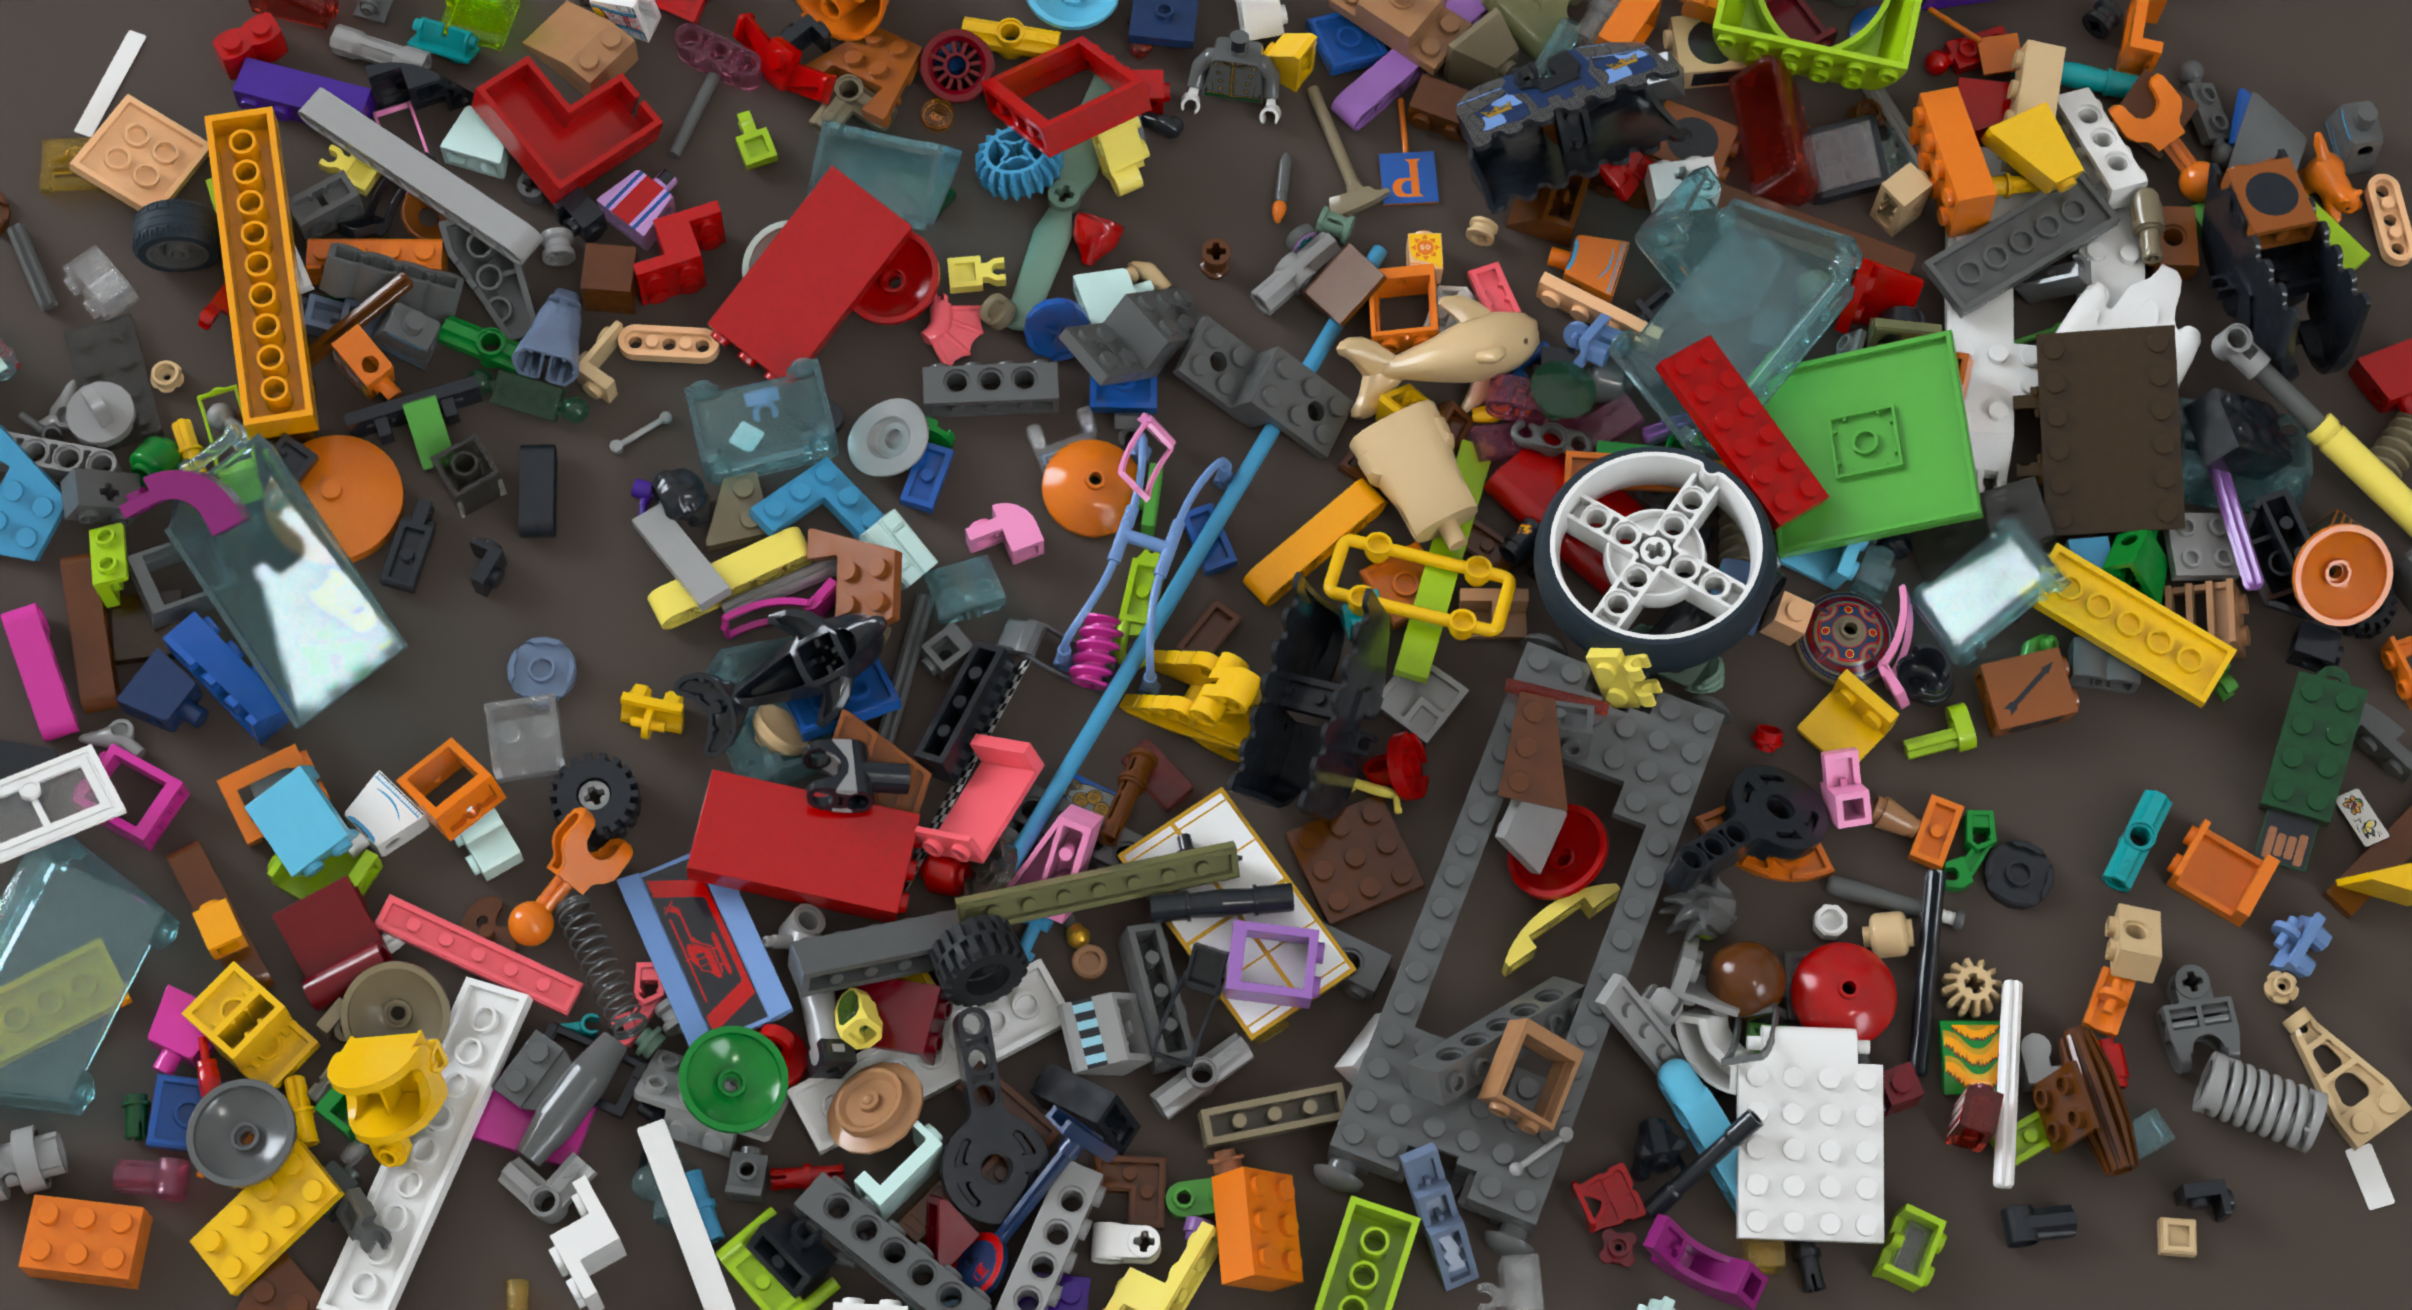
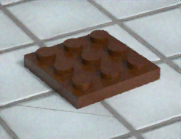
M1374 795L1343 808L1337 818L1330 821L1317 819L1285 832V839L1326 924L1332 927L1422 890L1425 887V883L1383 797Z

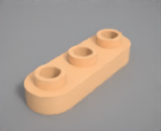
M2377 174L2366 185L2364 196L2380 255L2389 265L2396 267L2404 266L2412 259V228L2401 188L2394 177L2388 174ZM2376 192L2383 193L2385 197H2380ZM2384 220L2391 222L2392 226L2385 224ZM2392 249L2399 251L2400 255L2394 253Z
M632 324L623 328L618 336L619 349L622 355L627 359L636 361L707 364L714 361L720 352V344L710 336L713 331L707 328ZM635 342L642 344L639 348L630 347ZM668 344L675 345V348L672 350L664 349ZM701 346L709 348L705 352L698 351V348Z

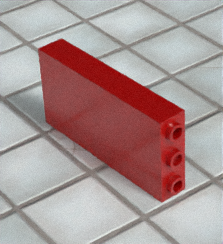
M832 165L707 323L713 331L710 336L725 348L729 344L739 351L737 357L749 367L753 368L755 365H758L766 371L763 377L772 385H776L778 389L782 385L789 388L797 382L914 233L912 226Z
M712 769L687 864V878L790 902L807 903L818 908L882 922L897 921L899 913L906 914L910 893H906L904 890L907 880L914 881L918 861L912 860L914 849L922 848V842L914 832L916 827L920 826L921 815L874 804L869 810L862 813L820 810L809 805L805 789ZM816 792L813 795L816 797H826L828 794Z

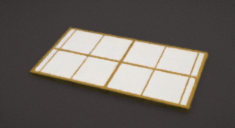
M1223 787L1216 789L1213 793L1117 855L1122 864L1175 853L1180 850L1177 837L1184 833L1191 835L1194 848L1234 840L1237 855L1243 856L1242 860L1238 861L1240 877L1166 893L1184 892L1185 890H1189V893L1216 889L1252 888V884L1260 886L1292 883L1294 911L1259 914V916H1254V913L1229 917L1191 918V922H1187V920L1164 922L1187 955L1190 957L1195 942L1230 952L1234 920L1319 930L1318 942L1325 943L1323 964L1316 963L1314 976L1321 977L1319 997L1357 972L1356 967ZM1246 937L1241 981L1303 989L1308 945ZM1228 957L1223 975L1225 980L1219 999L1250 1042L1258 1040L1260 1036L1302 1009L1224 998L1229 963Z

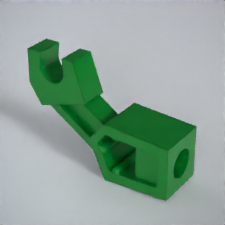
M1967 810L1963 816L1962 849L1968 854L1965 858L1962 856L1944 863L1942 870L1954 873L1957 878L1954 881L1945 880L1944 892H1961L1971 886L1974 873L1988 851L1992 850L1997 843L1993 810ZM1973 834H1985L1986 841L1978 845L1973 841Z

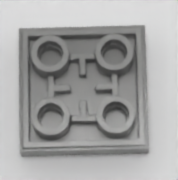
M1511 799L1502 821L1498 824L1495 838L1530 873L1541 874L1567 813L1562 810Z

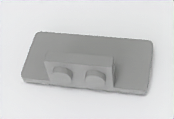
M663 1049L657 1050L634 1089V1098L665 1109L664 1120L672 1139L730 1158L735 1148L737 1134L715 1131L694 1118L682 1100L678 1084L679 1068L684 1056ZM727 1081L724 1083L726 1090H736V1085L733 1082ZM786 1094L781 1108L768 1123L756 1130L739 1134L763 1142L769 1141L790 1102L788 1095Z

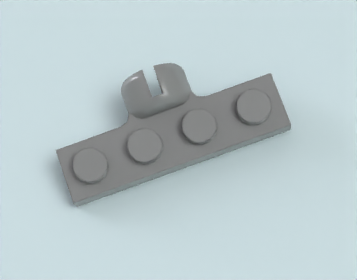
M1613 973L1595 1000V1003L1652 1072L1657 1076L1660 1067L1666 1061L1673 1058L1687 1061L1680 1044L1671 1033L1672 1024L1676 1023L1683 1012L1682 1000H1678L1679 997L1666 987L1657 988L1658 985L1656 984L1646 987L1640 996L1623 975Z

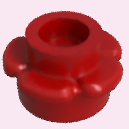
M1758 724L1755 732L1750 735L1752 741L1755 742V747L1764 752H1775L1776 748L1784 745L1782 740L1783 731L1769 724Z

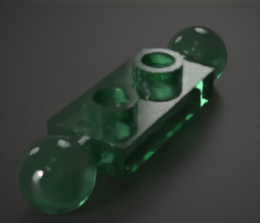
M481 368L471 371L468 377L476 376L481 395L492 392L490 403L556 422L559 412L563 413L565 419L571 423L583 422L589 415V405L585 399L573 396L565 400L563 398L566 389L501 370L498 371L496 379H493L489 371Z

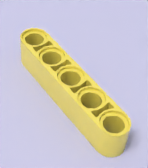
M790 527L710 563L728 584L732 595L703 612L676 579L653 590L648 595L647 600L663 629L676 628L721 607V603L724 600L810 565L813 561L807 559L808 543L799 527Z

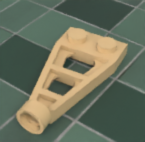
M2305 1006L2282 1022L2291 1034L2290 1037L2315 1089L2325 1092L2329 1096L2326 1113L2331 1123L2354 1151L2412 1110L2389 1079L2320 1025ZM2304 1025L2308 1029L2306 1033H2302L2300 1030ZM2320 1045L2329 1047L2341 1060V1066L2329 1074L2322 1071L2313 1055L2314 1049ZM2344 1073L2355 1075L2368 1087L2369 1093L2367 1097L2355 1106L2350 1107L2343 1104L2336 1091L2335 1081Z

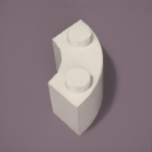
M1697 1008L1682 1012L1675 1025L1678 1041L1686 1060L1708 1084L1723 1092L1737 1095L1738 1064L1721 1066V1059L1728 1052L1733 1038L1729 1028L1728 1017H1720L1709 1010ZM1739 1043L1734 1057L1758 1053L1746 1050Z

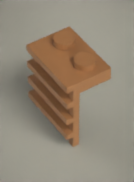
M2226 578V581L2215 583L2209 580L2205 581V584L2199 585L2185 583V586L2174 588L2171 585L2164 586L2162 598H2165V607L2175 612L2174 596L2185 595L2186 620L2195 625V594L2206 593L2208 633L2237 649L2232 660L2246 658L2245 646H2250L2251 638L2248 625L2244 626V614H2249V603L2247 595L2241 593L2233 578Z

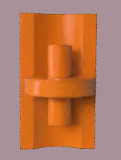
M2103 966L2081 1025L2102 1035L2105 1034L2116 1038L2137 980L2112 976L2110 968Z

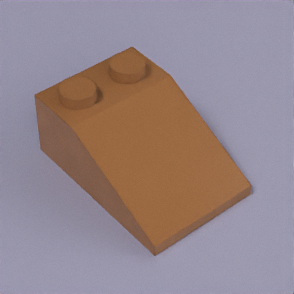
M566 1L522 42L524 48L585 96L620 73L625 74L639 60L636 42L631 36L612 21L569 1Z

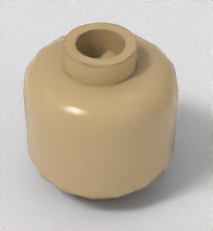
M1901 911L1874 913L1869 918V926L1862 927L1864 948L1871 947L1872 952L1880 959L1906 956L1909 952V947L1915 946L1912 918L1906 919V916Z

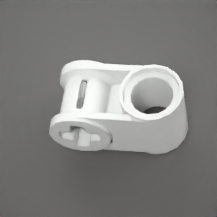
M1096 1222L1093 1224L1091 1261L1094 1263L1106 1265H1148L1155 1262L1161 1254L1160 1236L1151 1226L1127 1225L1116 1222ZM1143 1238L1149 1239L1150 1246H1148L1147 1252L1140 1251L1139 1245L1142 1243Z

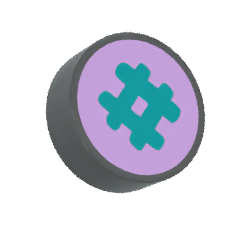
M1309 223L1301 224L1289 233L1285 246L1290 252L1294 251L1297 253L1316 237L1318 232Z

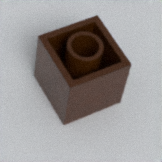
M586 243L580 283L585 311L635 315L638 287L633 264L640 262L637 247Z

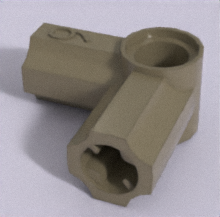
M846 74L836 80L829 104H822L808 121V124L817 135L825 140L832 141L849 118L854 115L881 134L887 131L893 123L898 110L895 107L890 115L892 121L886 129L864 119L861 109L876 94L864 87L862 81L857 76ZM846 91H853L857 93V95L852 98H846L842 96V94Z

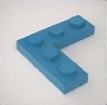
M825 457L755 504L749 511V517L768 536L785 530L823 504L857 540H860L858 537L882 518L884 514L828 457Z

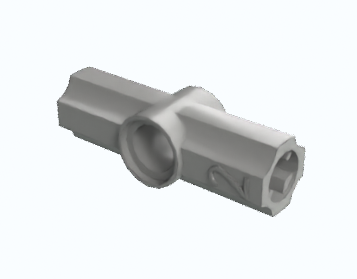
M1321 231L1297 253L1292 251L1285 255L1275 267L1274 273L1251 292L1250 298L1255 303V306L1263 314L1271 316L1295 294L1299 295L1339 252L1341 248L1337 241L1329 233Z
M1235 1032L1205 1055L1196 1057L1191 1068L1187 1067L1149 1094V1098L1159 1114L1169 1121L1199 1098L1210 1095L1217 1085L1252 1061L1254 1055L1244 1039ZM1203 1070L1210 1074L1211 1079L1206 1083H1199L1193 1079L1192 1075L1196 1071Z

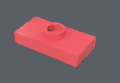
M1498 261L1467 272V279L1477 301L1491 312L1508 311L1522 313Z

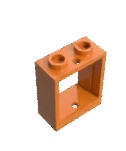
M1621 0L1598 34L1596 44L1607 42L1645 43L1656 27L1662 0Z
M1434 263L1379 269L1386 276L1387 280L1369 298L1372 340L1393 354L1413 348L1440 333ZM1428 294L1430 326L1382 331L1380 299Z
M452 737L396 780L403 793L425 813L428 821L450 842L507 798L494 777ZM463 766L475 776L437 807L425 797ZM472 806V809L467 812V809Z

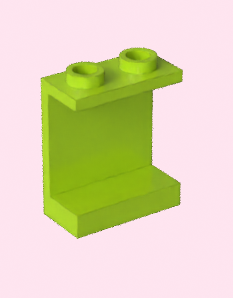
M365 849L363 853H360L355 858H352L347 852L338 857L332 855L323 862L325 867L310 878L306 876L292 877L275 853L268 864V872L266 874L272 885L299 900L346 875H349L353 885L357 886L362 896H364L384 866L377 854Z

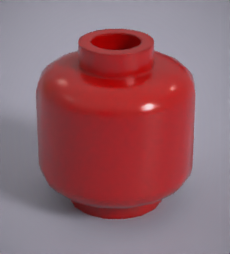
M929 854L919 867V877L924 880L925 888L930 893L957 897L964 890H968L971 887L974 878V865L969 861L961 862L952 857L942 855L935 857Z

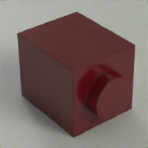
M1911 1061L1884 1070L1883 1102L1886 1108L1884 1117L1917 1106L1925 1093Z

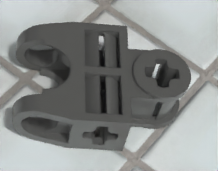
M2193 964L2181 967L2168 980L2166 985V994L2170 1005L2162 1006L2154 1014L2162 1047L2172 1068L2177 1074L2191 1072V1053H2194V1043L2207 1044L2214 1051L2239 1060L2240 1031L2231 995L2214 998L2210 978L2203 968Z

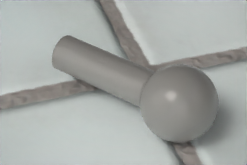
M216 403L208 409L207 418L213 428L219 430L227 429L249 445L244 425L235 419L234 411L229 405ZM253 440L254 445H256L259 440Z

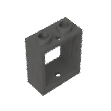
M207 529L127 556L130 579L154 630L181 619H186L194 611L200 614L233 602V588L237 587L235 576L231 568H224L221 559H224L222 548L217 539L211 540ZM202 555L217 587L164 605L150 573Z

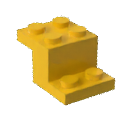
M235 961L181 1013L187 1021L210 1040L217 1052L247 1079L266 1082L277 1090L284 1084L285 1078L292 1076L321 1046L313 1036L293 1020L287 1008Z

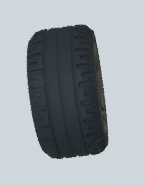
M167 199L152 202L141 208L134 215L132 221L133 253L143 264L159 271L186 272L206 269L217 262L222 255L217 213L210 207L191 200Z

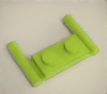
M771 1206L715 1252L719 1262L724 1265L728 1273L760 1310H815L841 1288L837 1281L830 1277L806 1299L802 1300L800 1296L795 1299L745 1247L760 1225L777 1214Z

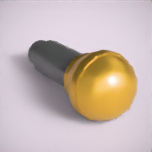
M1072 913L1063 925L1066 929L1067 943L1072 948L1078 949L1089 944L1091 936L1090 931L1078 923Z

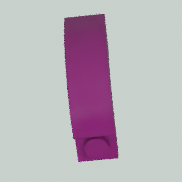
M188 469L161 471L143 477L149 491L145 487L139 488L126 495L128 502L118 506L124 518L127 519L135 518L167 500H182L198 510L212 536L222 535L252 519L239 496L227 484L207 473Z
M1657 1214L1643 1244L1652 1254L1650 1261L1662 1271L1709 1297L1737 1307L1755 1310L1769 1279L1751 1261L1730 1257L1702 1245L1689 1236L1671 1217Z

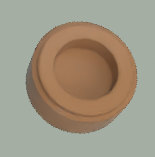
M1093 944L1079 947L1072 957L1074 974L1086 982L1099 980L1107 970V956L1105 952Z

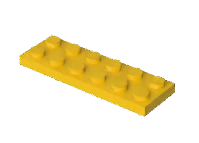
M2056 543L2021 601L2200 708L2206 703L2237 649L2059 543Z

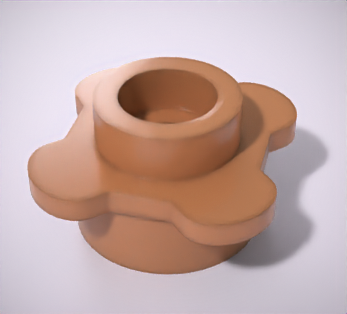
M1235 1147L1214 1151L1215 1158L1207 1161L1208 1164H1212L1214 1174L1224 1173L1242 1167L1241 1158H1244V1154H1236Z

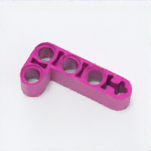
M35 602L2 613V622L45 743L79 732L80 726L49 638L51 631L42 607Z

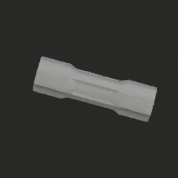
M342 24L335 26L329 42L331 53L353 60L361 59L373 64L387 62L407 63L431 70L433 59L430 52L411 46L394 44L366 35L361 30Z

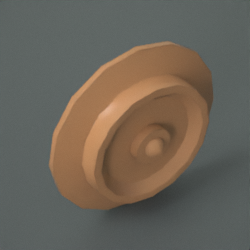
M880 1062L862 1068L849 1077L833 1096L827 1112L828 1132L836 1145L851 1154L870 1155L888 1149L904 1138L917 1122L924 1103L921 1082L913 1070L900 1063Z

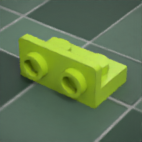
M121 522L89 530L92 583L107 608L120 605V591L124 590L123 582L129 579L125 527Z

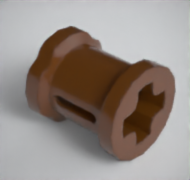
M1219 238L1206 241L1201 250V272L1209 279H1222L1230 269V246L1226 241Z

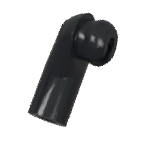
M1149 111L1140 115L1143 127L1152 129L1166 138H1176L1183 131L1184 124L1179 117H1169Z

